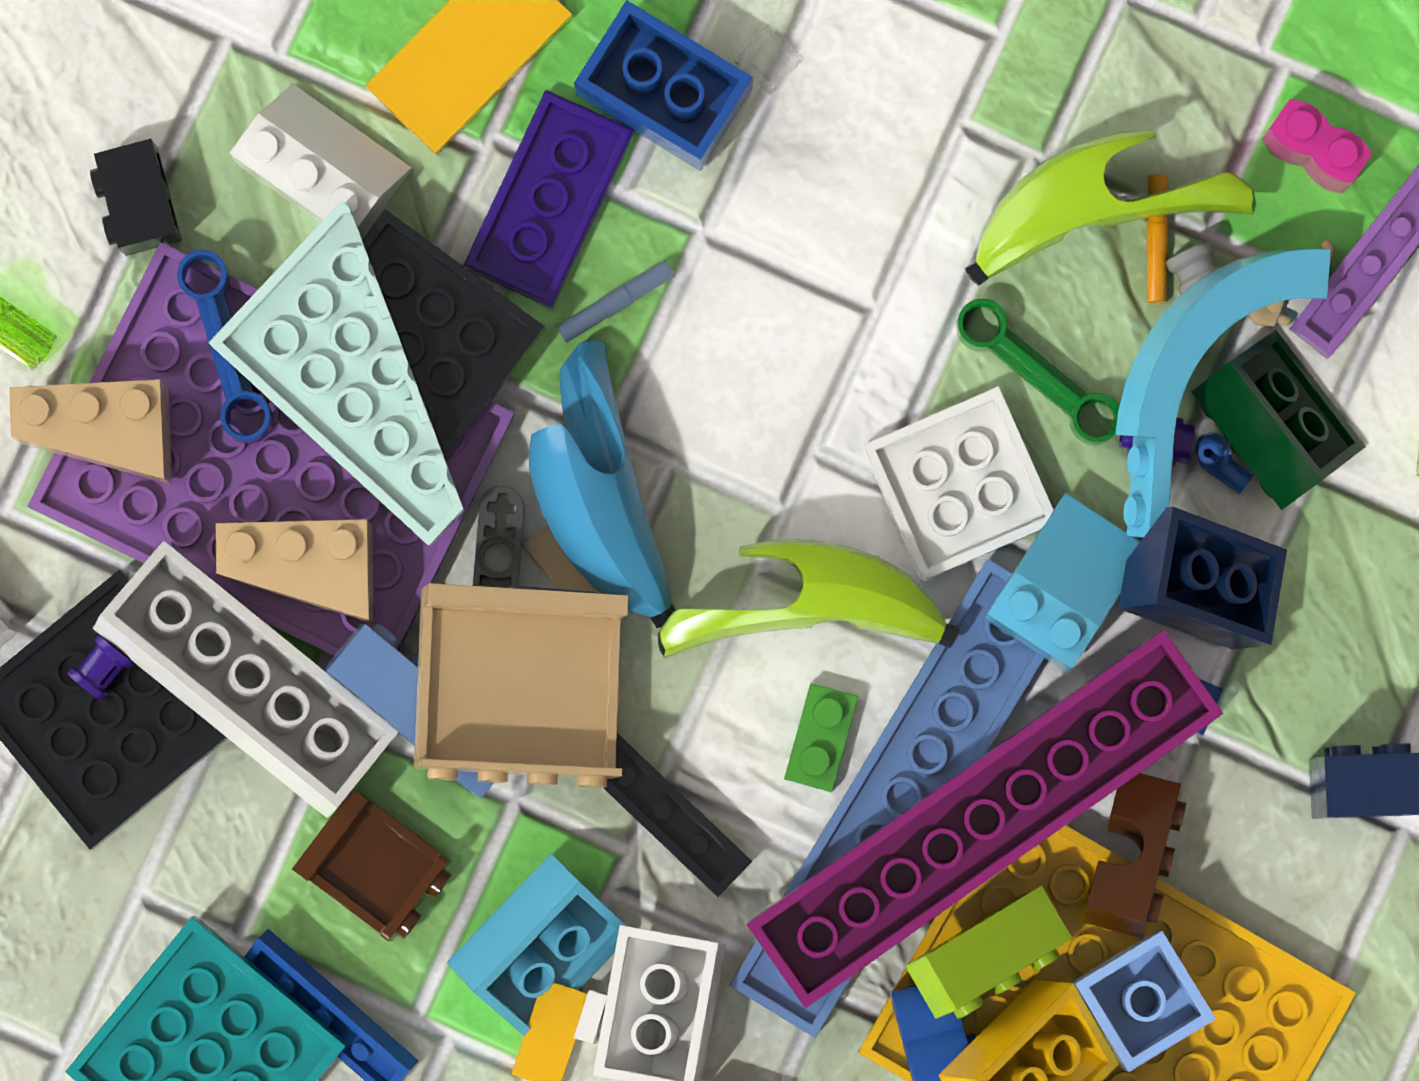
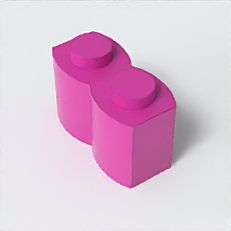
M1295 99L1288 100L1262 138L1266 147L1277 158L1292 165L1303 166L1307 175L1316 184L1336 193H1344L1372 155L1369 147L1357 135L1343 128L1331 127L1328 120L1318 109L1306 102Z

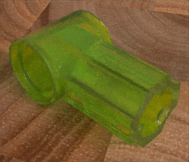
M0 296V349L33 371L49 353L57 335Z

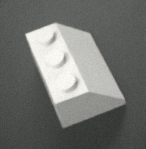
M294 84L289 86L257 114L229 153L238 166L319 223L343 201L351 209L361 238L364 237L412 171V167Z
M620 925L593 1076L619 1081H702L726 944Z

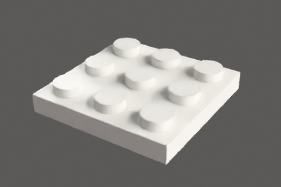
M999 386L862 445L865 456L921 582L1039 532L1053 512V507Z

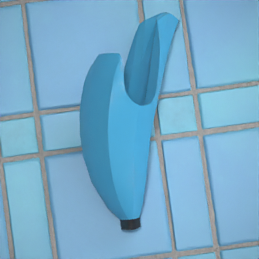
M596 340L583 341L570 354L560 369V392L565 426L557 423L531 435L529 471L543 516L554 538L571 564L602 594L628 595L629 611L650 617L656 628H662L676 609L672 604L669 583L636 483L612 389L606 359V343Z

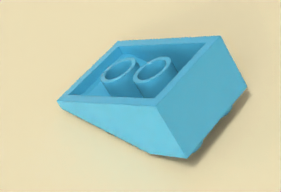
M1065 493L991 605L984 619L1065 672H1069L1077 663L1120 595L1126 560L1140 541L1132 536H1127L1125 531Z

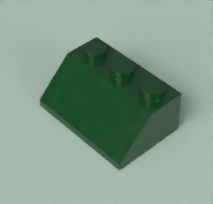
M1274 330L1232 359L1191 391L1200 403L1204 414L1214 421L1230 442L1234 453L1243 459L1259 480L1263 491L1275 501L1281 510L1320 483L1366 447L1277 330Z

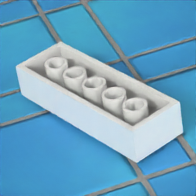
M165 541L158 546L100 614L93 627L103 638L326 818L338 808L399 732Z

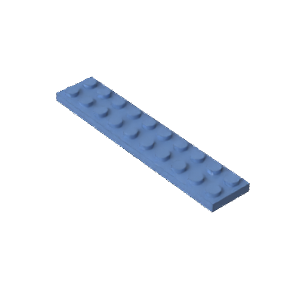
M989 559L986 560L948 623L959 626V634L951 648L935 644L783 896L989 751L1044 657L984 619V616L1012 575L1011 572ZM756 940L729 986L816 1038L852 976L805 1009L760 943Z

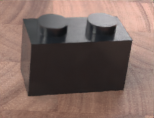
M150 138L94 153L97 168L90 170V176L97 198L105 197L109 215L102 217V223L109 245L117 244L118 249L125 256L157 248L160 242L166 245L181 242L182 237L159 149Z

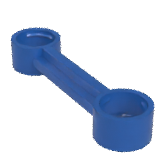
M197 250L189 253L181 260L177 270V280L185 294L190 299L196 301L209 343L232 318L225 297V293L230 285V273L226 264L217 254L208 250ZM207 260L214 262L221 269L219 284L215 289L206 294L194 293L186 284V275L189 268L197 261ZM209 344L226 399L220 412V420L224 430L240 443L253 444L263 440L273 426V413L270 406L260 395L255 393L252 383ZM243 400H254L265 411L264 423L254 434H240L230 426V414L233 408L238 403L243 402Z

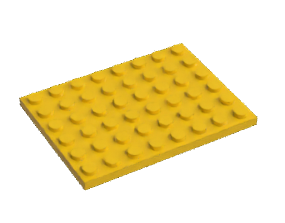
M1065 825L933 918L908 964L1017 897L1042 885L1072 939L1056 948L1061 957L1037 971H1034L1031 965L1019 971L1018 973L1022 981L998 995L995 994L993 989L980 995L984 1005L961 1018L965 1035L974 1033L975 1037H977L1034 980L1070 983L1142 939L1084 923L1086 906L1098 860L1116 865H1124L1131 862ZM1157 879L1154 892L1164 895L1157 924L1146 923L1143 937L1155 930L1163 931L1216 1019L1130 1072L1123 1070L1119 1064L1103 1081H1307L1356 992L1162 880ZM906 968L893 990L915 985ZM889 996L860 1046L858 1053L900 1078L912 1081L891 997Z

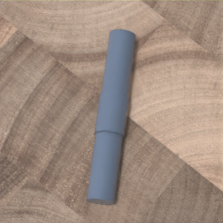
M663 260L628 283L622 284L601 297L597 302L556 327L565 342L568 343L603 320L630 306L634 301L672 279L675 275L667 261Z

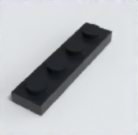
M617 733L616 768H622V776L607 779V787L603 789L709 890L719 897L752 860Z

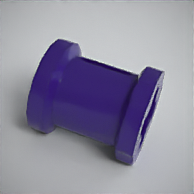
M99 634L94 639L96 646L77 668L72 667L67 674L87 692L101 701L106 695L104 690L123 667L130 668L134 662Z

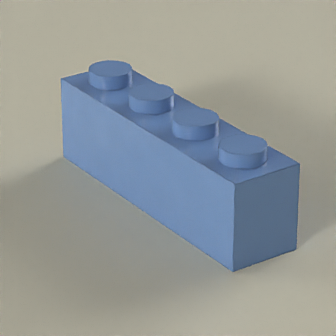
M376 623L372 629L366 624H360L323 670L397 729L401 736L415 746L418 656L415 655L409 661L397 651L395 647L400 641L379 623ZM458 772V780L456 781L478 798L482 799L494 784L478 782V773Z

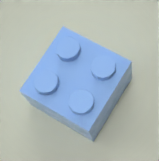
M1155 930L1070 982L1074 983L1117 1057L1121 1068L1127 1072L1132 1071L1216 1019L1163 931Z

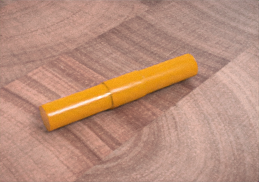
M1148 176V195L1168 190V176ZM1167 216L1148 218L1146 235L1147 303L1163 304L1167 302V266L1165 263L1168 254Z

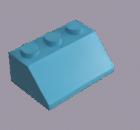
M551 853L447 963L478 997L521 1034L525 1035L531 1029L528 1026V1022L536 998L547 992L553 982L579 990L615 953L620 925H627Z

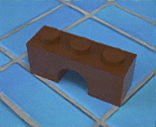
M1139 773L1116 790L1110 813L1108 832L1130 838L1136 843L1141 854L1133 862L1124 865H1116L1098 860L1086 906L1084 923L1143 938L1147 922L1157 924L1164 895L1154 891L1158 876L1169 877L1175 848L1168 847L1166 844L1170 830L1180 832L1187 804L1186 802L1178 801L1181 783Z

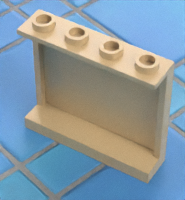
M429 583L421 589L414 769L428 770L427 779L458 780V772L478 773V782L507 783L508 774L527 775V784L557 785L558 777H577L576 786L591 788L607 787V779L621 777L622 768H616L621 618L628 615V595Z

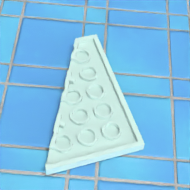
M341 201L209 341V344L431 547L464 512V508L351 209Z

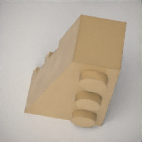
M160 379L9 387L11 437L21 444L173 485L169 387Z
M367 519L216 523V574L231 581L374 624L372 524Z

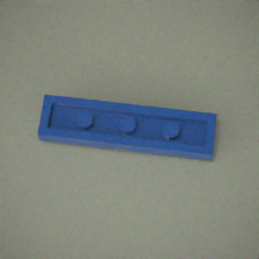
M267 929L256 940L244 956L348 1043L338 1058L364 1081H403L419 1061L270 929Z

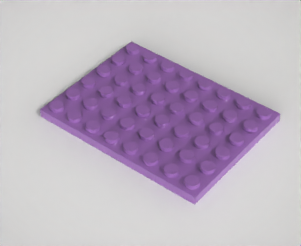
M160 242L89 383L160 379L169 387L173 485L54 453L27 507L143 564L158 546L165 541L262 621L332 656L337 653L360 624H366L371 629L376 623L382 625L400 641L395 647L399 651L420 610L421 589L429 583H433L515 417V413L496 403L490 402L447 459L446 463L464 512L429 547L254 385L255 393L260 395L272 410L273 426L271 431L263 440L257 443L244 444L234 440L224 430L220 420V412L226 399L196 301L190 299L181 289L177 280L178 266L187 254ZM197 261L187 272L186 284L194 293L206 294L215 289L219 284L220 270ZM230 276V285L225 293V297L233 317L258 289ZM243 400V402L238 403L233 408L230 414V426L240 434L256 433L262 427L265 420V411L254 400ZM367 519L372 524L374 624L231 581L216 574V523Z

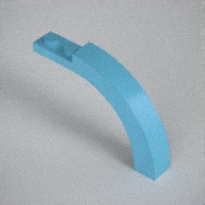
M1331 249L1278 250L1238 259L1216 269L1193 284L1172 303L1156 322L1134 359L1124 386L1117 418L1115 435L1133 436V447L1130 449L1127 457V469L1131 475L1130 493L1124 505L1127 536L1144 538L1166 507H1169L1176 418L1187 383L1203 355L1229 327L1260 308L1284 300L1327 299Z

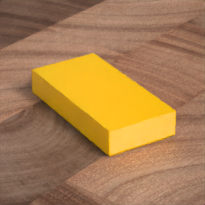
M553 982L547 992L536 998L528 1022V1026L531 1029L523 1037L511 1075L529 1081L563 1080L576 1041L574 1035L588 993Z

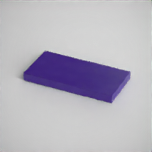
M545 90L463 266L472 273L553 309L635 134L634 129Z

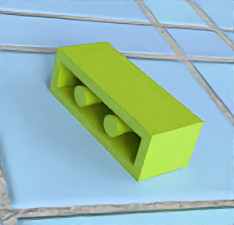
M1041 885L997 909L905 965L935 1019L954 1012L957 1019H960L984 1005L980 995L988 990L993 989L995 994L998 995L1021 982L1022 978L1018 972L1031 965L1033 970L1037 971L1061 957L1056 948L1071 940L1072 937Z

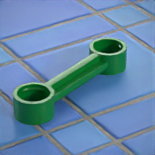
M975 299L963 307L956 322V332L964 346L979 352L989 350L1070 417L1071 430L1074 436L1081 442L1088 445H1101L1108 442L1116 434L1119 405L1113 398L1102 393L1087 394L1007 328L1006 314L996 302L989 299ZM985 308L992 311L999 324L998 333L994 338L980 342L967 336L963 328V322L970 310ZM1089 403H1100L1107 406L1114 418V424L1110 429L1111 432L1102 437H1092L1084 433L1085 431L1081 428L1078 419L1081 408Z

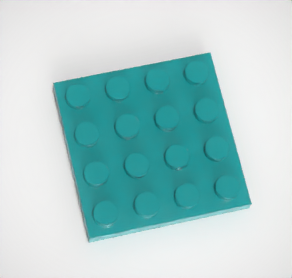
M192 916L65 1072L75 1081H318L346 1048L348 1043L197 916Z

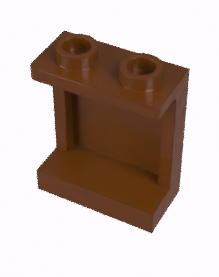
M352 789L292 868L293 871L306 881L314 883L379 932L380 936L388 942L392 941L396 935L403 939L407 937L422 916L416 911V908L427 894L435 899L452 876V874L445 870L451 863L450 859L356 789Z

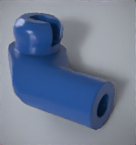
M1209 432L1198 438L1196 454L1201 468L1239 495L1247 486L1253 474L1233 460L1228 442L1222 435Z

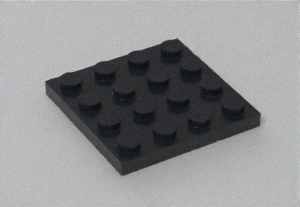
M385 209L362 241L445 461H447L544 332L545 326Z
M120 569L0 667V741L89 850H94L228 739L136 663H133L130 668L123 667L104 690L106 695L101 701L87 692L67 674L72 667L77 668L96 646L94 639L99 633L93 627L97 619L129 582V578Z

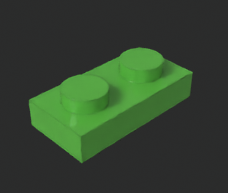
M810 683L784 780L832 793L858 696Z

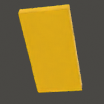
M449 0L365 85L366 89L437 156L573 18L572 13L558 0Z

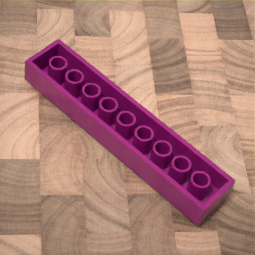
M1161 630L749 920L747 926L806 1009L1224 713L1166 632Z

